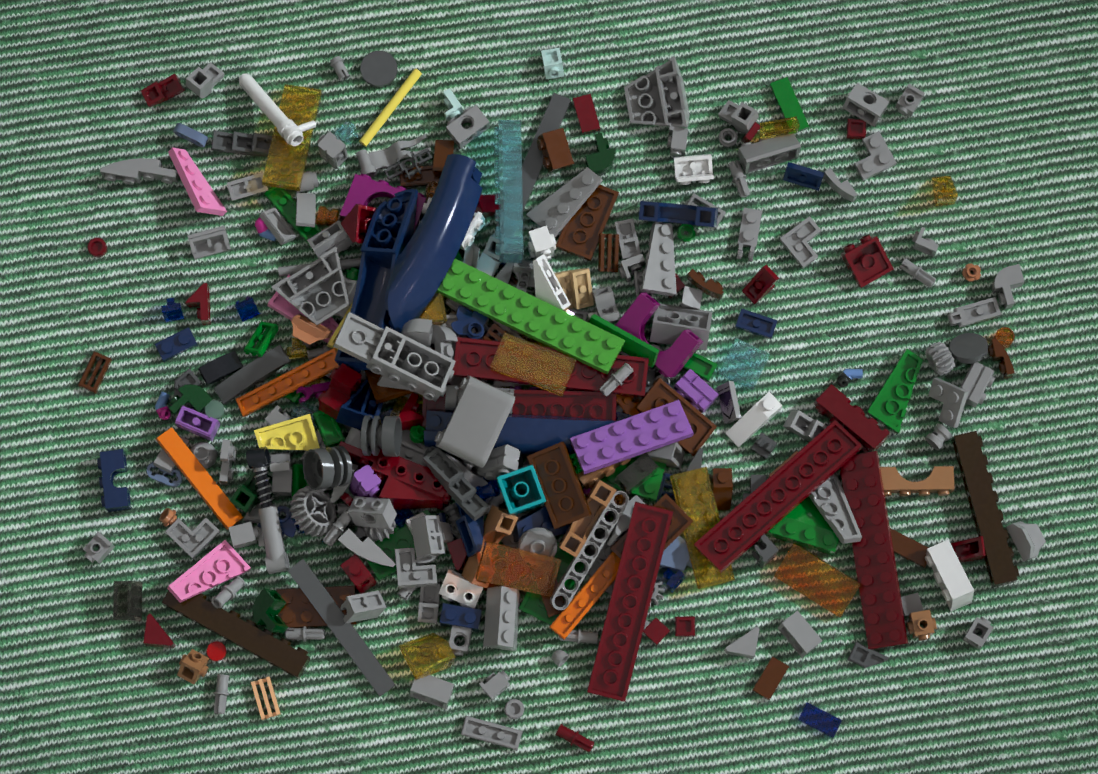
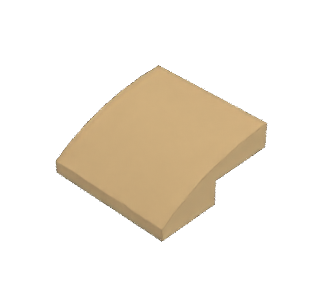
M589 268L554 273L571 304L564 310L594 306Z

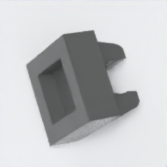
M761 432L750 450L767 460L776 447L777 442Z

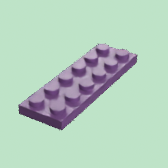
M677 400L570 438V443L583 473L587 474L692 437L694 433L680 401Z

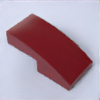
M174 73L159 83L156 81L142 89L141 93L148 107H152L179 95L185 90L178 76Z

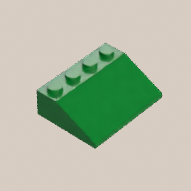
M809 496L765 534L772 538L832 556L836 551L839 538Z

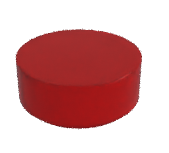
M215 641L208 645L206 652L212 661L219 662L226 657L227 649L223 643Z

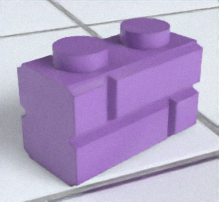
M691 369L685 373L674 387L677 393L689 401L702 414L717 400L719 395Z
M185 406L181 407L175 420L177 427L210 441L214 440L220 427L217 419L209 418L207 415Z
M365 465L354 473L349 490L354 496L378 498L376 494L380 491L381 479L377 474H374L373 469L369 465Z

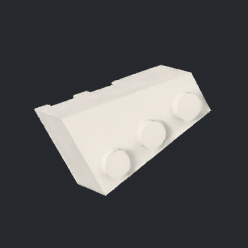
M949 540L927 548L925 560L928 566L933 569L934 578L942 590L950 611L972 603L974 589Z

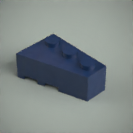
M367 379L355 394L353 393L350 399L341 406L336 422L361 430L365 415H372L373 418L374 416H379L383 403L376 404Z
M544 504L517 520L512 531L514 542H519L522 534L532 528H545L554 536L566 533L570 524L554 529Z

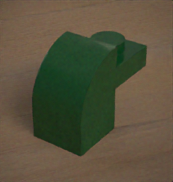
M598 133L594 136L598 152L586 155L585 163L595 174L602 176L608 173L614 165L615 149H609L607 138H603L602 133Z
M184 384L177 388L181 395H175L169 401L170 405L167 408L174 414L185 403L189 402L197 412H200L213 399L200 386Z
M254 472L251 473L245 484L238 487L230 502L244 512L251 510L260 501ZM267 474V476L270 478V479L268 480V482L270 483L271 480H272V477Z
M263 588L254 601L252 614L257 625L265 626L272 633H284L288 627L278 614L286 602L276 590Z

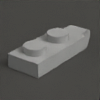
M996 297L955 308L953 309L954 313L947 315L950 326L958 325L961 328L1000 317L1001 312Z

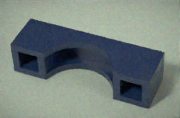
M640 201L639 220L706 227L717 226L718 208Z

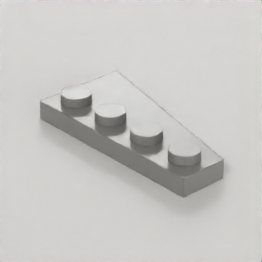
M587 167L526 215L540 227L547 225L549 234H553L556 237L601 184L603 179Z
M655 221L651 227L648 243L649 251L646 254V267L643 270V282L640 285L639 291L673 297L677 294L673 226L669 223Z
M834 474L812 492L809 498L842 544L860 542L862 535L837 474Z

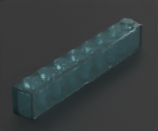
M498 120V126L494 127V138H497V143H494V155H497V160L494 161V171H498V176H495L494 187L498 188V193H495V204L498 205V210H495V221H498V227L495 228V238H499V244H496L495 254L499 255V262L522 263L524 244L521 121Z

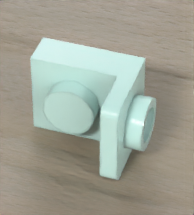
M560 48L542 50L541 55L546 79L563 77L564 70Z
M449 88L444 91L445 99H443L447 108L450 109L444 113L447 121L460 117L463 112L462 105Z

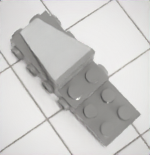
M350 312L347 314L333 347L367 363L366 367L373 373L381 374L377 383L378 386L417 392L427 400L435 402L440 396L443 397L448 388L446 386L447 381L451 380L455 372L452 370L456 362L455 360L387 326L385 329H382Z

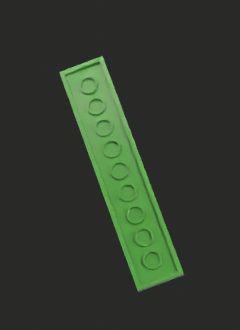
M454 259L436 291L461 305L607 375L625 343L624 339L457 259Z

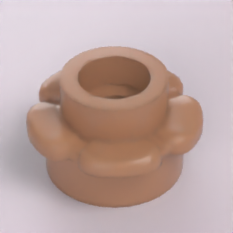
M970 263L965 266L962 274L967 281L973 282L980 278L981 269L978 265Z
M166 508L161 513L159 520L163 523V526H171L176 521V510Z

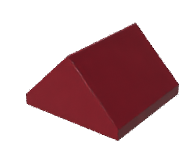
M356 204L341 222L342 227L352 242L363 244L372 216L377 208Z

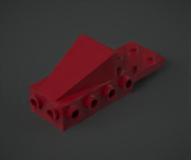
M342 441L340 442L339 446H343L348 451L351 462L359 465L358 470L365 465H369L373 469L374 474H377L381 479L379 488H382L379 498L390 499L395 510L438 508L443 510L445 505H449L451 496L440 485L441 483L428 467L400 456H384L382 449L378 456H373L372 453L370 456H364L362 449Z

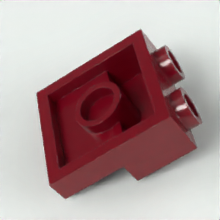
M870 234L859 239L860 243L856 245L851 243L843 248L844 252L840 253L860 288L894 270L878 237L870 236Z

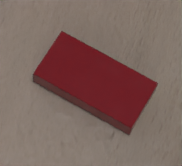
M591 94L573 98L582 135L599 131L600 125Z

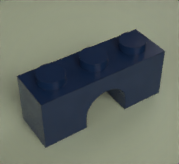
M123 449L100 452L97 464L98 469L102 471V477H99L100 488H103L104 495L101 496L102 507H105L108 512L131 509L129 489L127 487L118 488L113 485V479L118 473L127 472L126 453Z

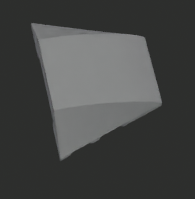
M675 56L671 57L663 65L657 66L649 74L641 76L624 87L631 124L688 128L689 108L684 81Z
M336 246L292 276L286 277L271 286L317 326L350 306Z

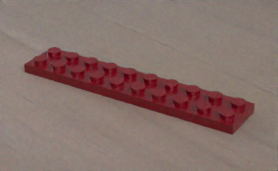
M457 337L458 342H456L454 356L456 362L453 367L455 371L453 376L467 378L470 375L476 379L601 392L599 390L600 387L611 377V374L616 373L624 363H628L634 372L622 382V386L619 385L612 393L645 397L649 358L618 355L607 375L551 347Z
M514 390L515 401L512 414L616 420V394L613 393L604 396L601 392ZM446 393L443 397L440 396L436 402L423 397L422 416L424 421L422 426H426L427 410H445Z
M834 420L695 542L694 548L722 573L754 545L762 535L771 530L863 448V445L837 420Z
M878 451L856 454L840 470L844 494L862 535L861 541L853 542L852 547L868 649L908 644Z
M639 502L634 504L587 690L588 693L624 702L626 700L673 515L671 510Z

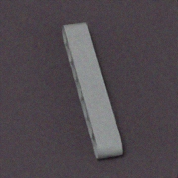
M616 491L607 507L596 520L578 556L572 559L550 597V604L553 608L564 610L570 604L629 502V497L625 492ZM617 494H621L624 498L621 505H617L614 502ZM607 511H611L614 515L613 520L607 522L604 518ZM597 528H602L604 531V535L600 539H597L594 535ZM587 545H592L594 548V552L590 556H587L584 552ZM577 562L584 564V570L580 573H577L574 568ZM567 579L574 581V587L570 590H567L564 585ZM557 596H563L564 604L558 607L555 605V598Z

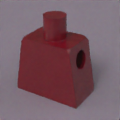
M356 554L340 565L361 594L377 584L374 577Z

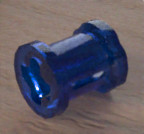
M490 480L488 484L476 486L475 488L476 494L484 502L492 496L497 497L500 495V488L495 480Z

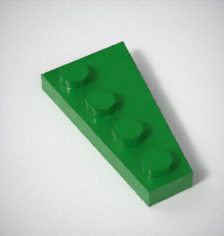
M908 349L903 352L866 411L868 415L897 434L900 432L901 423L912 395V389L923 361L922 358Z

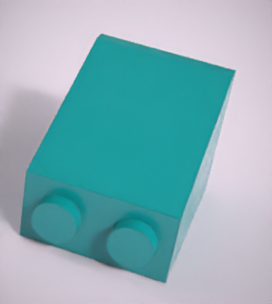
M533 465L496 477L509 515L533 510L546 502Z

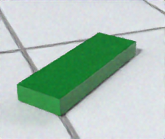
M788 77L770 83L771 90L789 131L796 134L809 129L807 120Z

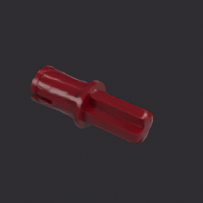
M563 724L559 726L555 734L570 742V745L574 744L587 752H590L594 746V742L580 735L579 731L575 732Z

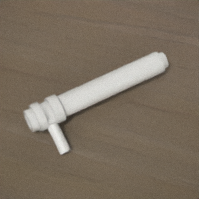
M242 74L239 77V85L274 124L278 133L287 144L298 146L304 139L303 132L316 127L314 120L297 126L293 120L288 119L250 74Z

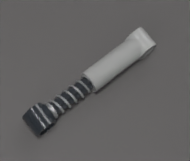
M266 446L249 449L246 451V460L249 468L254 470L253 472L256 475L254 478L257 480L258 498L261 502L259 504L261 509H258L266 551V568L269 574L285 572L290 569V563L285 552L278 509L272 503L274 498L271 497V484L268 482L270 479L267 476L269 472L267 471V466L270 465L269 450Z

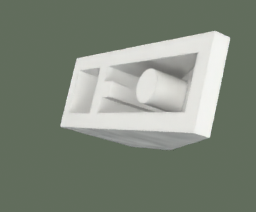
M543 254L533 260L536 298L561 310L570 306L571 304L545 255Z
M768 392L725 434L739 448L780 412L782 405Z

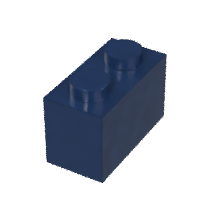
M443 603L440 625L472 628V631L479 632L482 610Z

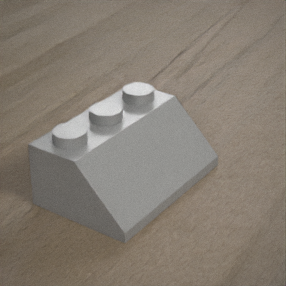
M781 132L776 135L777 137L770 139L769 137H764L757 143L751 144V142L742 144L738 149V156L744 174L797 159L801 145L794 133Z
M659 303L660 306L654 312L650 342L672 345L684 330L689 329L703 341L697 350L707 351L713 312Z
M504 586L487 588L484 647L517 651L520 592L517 589Z

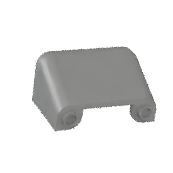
M468 375L460 383L459 388L462 389V395L447 428L442 432L439 431L434 441L436 442V447L483 468L513 407L515 396Z

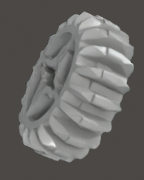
M309 486L299 489L293 495L290 502L292 507L289 510L293 513L291 518L295 519L294 525L298 524L300 526L299 531L304 530L305 535L310 534L311 537H322L329 532L333 526L332 523L337 521L338 511L335 510L337 505L330 502L329 492L314 493Z

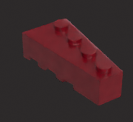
M831 384L816 399L814 403L816 411L822 416L825 414L830 419V424L837 420L863 445L860 452L876 451L886 441L890 432L886 428L882 431L875 419H867L864 411L859 406L850 405L851 400Z

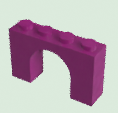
M355 174L340 212V219L343 221L356 204L367 206L372 200L380 197L392 199L395 197L394 194L407 189L401 186L392 187L383 180H372L366 174ZM418 193L414 233L423 216V205L427 203V198L421 193Z
M646 292L640 293L615 326L648 343L645 337V326L660 304ZM684 330L670 348L665 351L659 350L655 363L660 369L659 372L666 378L676 377L703 341L691 330Z

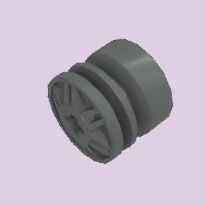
M372 415L364 416L360 433L361 448L364 456H370L371 453L373 456H378L381 448L384 456H399L402 443V424L399 416H385L383 423H381L380 416H374V418Z
M339 445L308 450L303 459V473L308 486L313 490H320L349 484L352 476V462L348 451Z

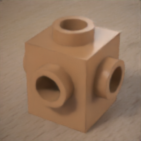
M930 610L909 614L910 622H907L909 634H912L913 639L918 638L919 641L930 639V636L935 633L934 630L937 629L936 620L931 617Z
M192 649L188 655L184 654L179 662L181 666L177 676L195 684L200 677L206 675L209 669L207 666L209 658Z

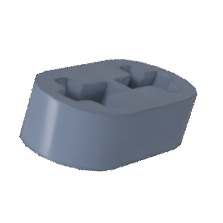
M177 123L173 130V133L200 147H205L208 141L207 136L181 123Z
M152 462L147 467V474L154 481L172 488L178 487L182 483V475L176 469H173L170 474L158 468L163 475L156 473L153 476L151 469H156V466ZM176 474L178 480L170 483L171 480L166 475L173 476Z

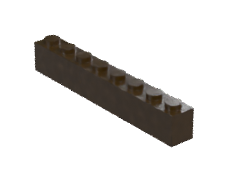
M977 431L956 435L952 438V444L978 537L983 536L986 555L984 560L991 586L994 588L1015 583L1018 580L1019 571L1017 566L1013 565L1012 558H1014L1012 547H1008L1007 539H1009L1007 529L1003 528L1002 525L1004 520L1003 513L997 507L998 495L992 489L993 477L991 472L988 473L987 471L988 459L986 454L982 453V438L980 435H977Z
M168 590L162 601L165 606L293 677L300 679L310 661L306 650L300 647L297 650L290 646L291 642L282 637L280 640L274 638V633L265 628L263 631L256 628L257 624L249 619L245 622L239 618L241 615L233 610L227 612L222 608H215L211 602L205 600L207 596L202 593L180 603Z

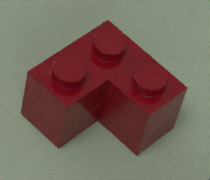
M343 363L338 369L335 368L330 375L329 389L326 392L323 391L318 398L319 410L336 420L341 406L360 388L362 375Z

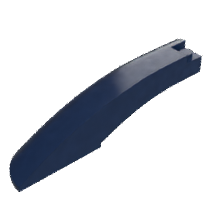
M450 154L447 156L432 200L403 252L398 254L386 290L385 310L389 311L391 320L388 322L391 328L399 333L402 332L406 322L418 319L431 301L451 267L474 216L483 189L479 185L482 173L475 167L476 161L460 154Z
M417 189L398 192L394 194L395 197L387 202L383 201L372 216L361 247L360 268L350 313L382 329H385L386 326L391 328L388 322L391 320L389 311L385 310V295L398 254L403 252L414 234L418 198ZM338 349L335 361L339 366L343 363L358 373L361 370L371 371L366 367L367 363Z
M427 410L426 430H424V444L426 448L436 447L435 437L439 431L442 432L447 428L454 411ZM509 414L493 449L508 444L519 449L520 454L531 455L557 443L564 442L568 454L571 455L575 452L570 443V438L609 425L618 420Z

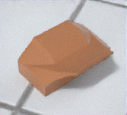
M300 313L293 316L291 321L293 325L292 336L309 345L316 341L330 338L333 330L321 324L317 326L308 317Z

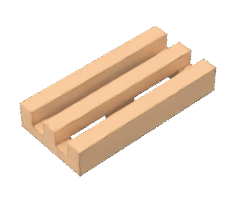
M270 676L251 682L261 720L281 715ZM266 682L276 711L273 713L264 687ZM257 685H260L268 712L266 715L264 714Z

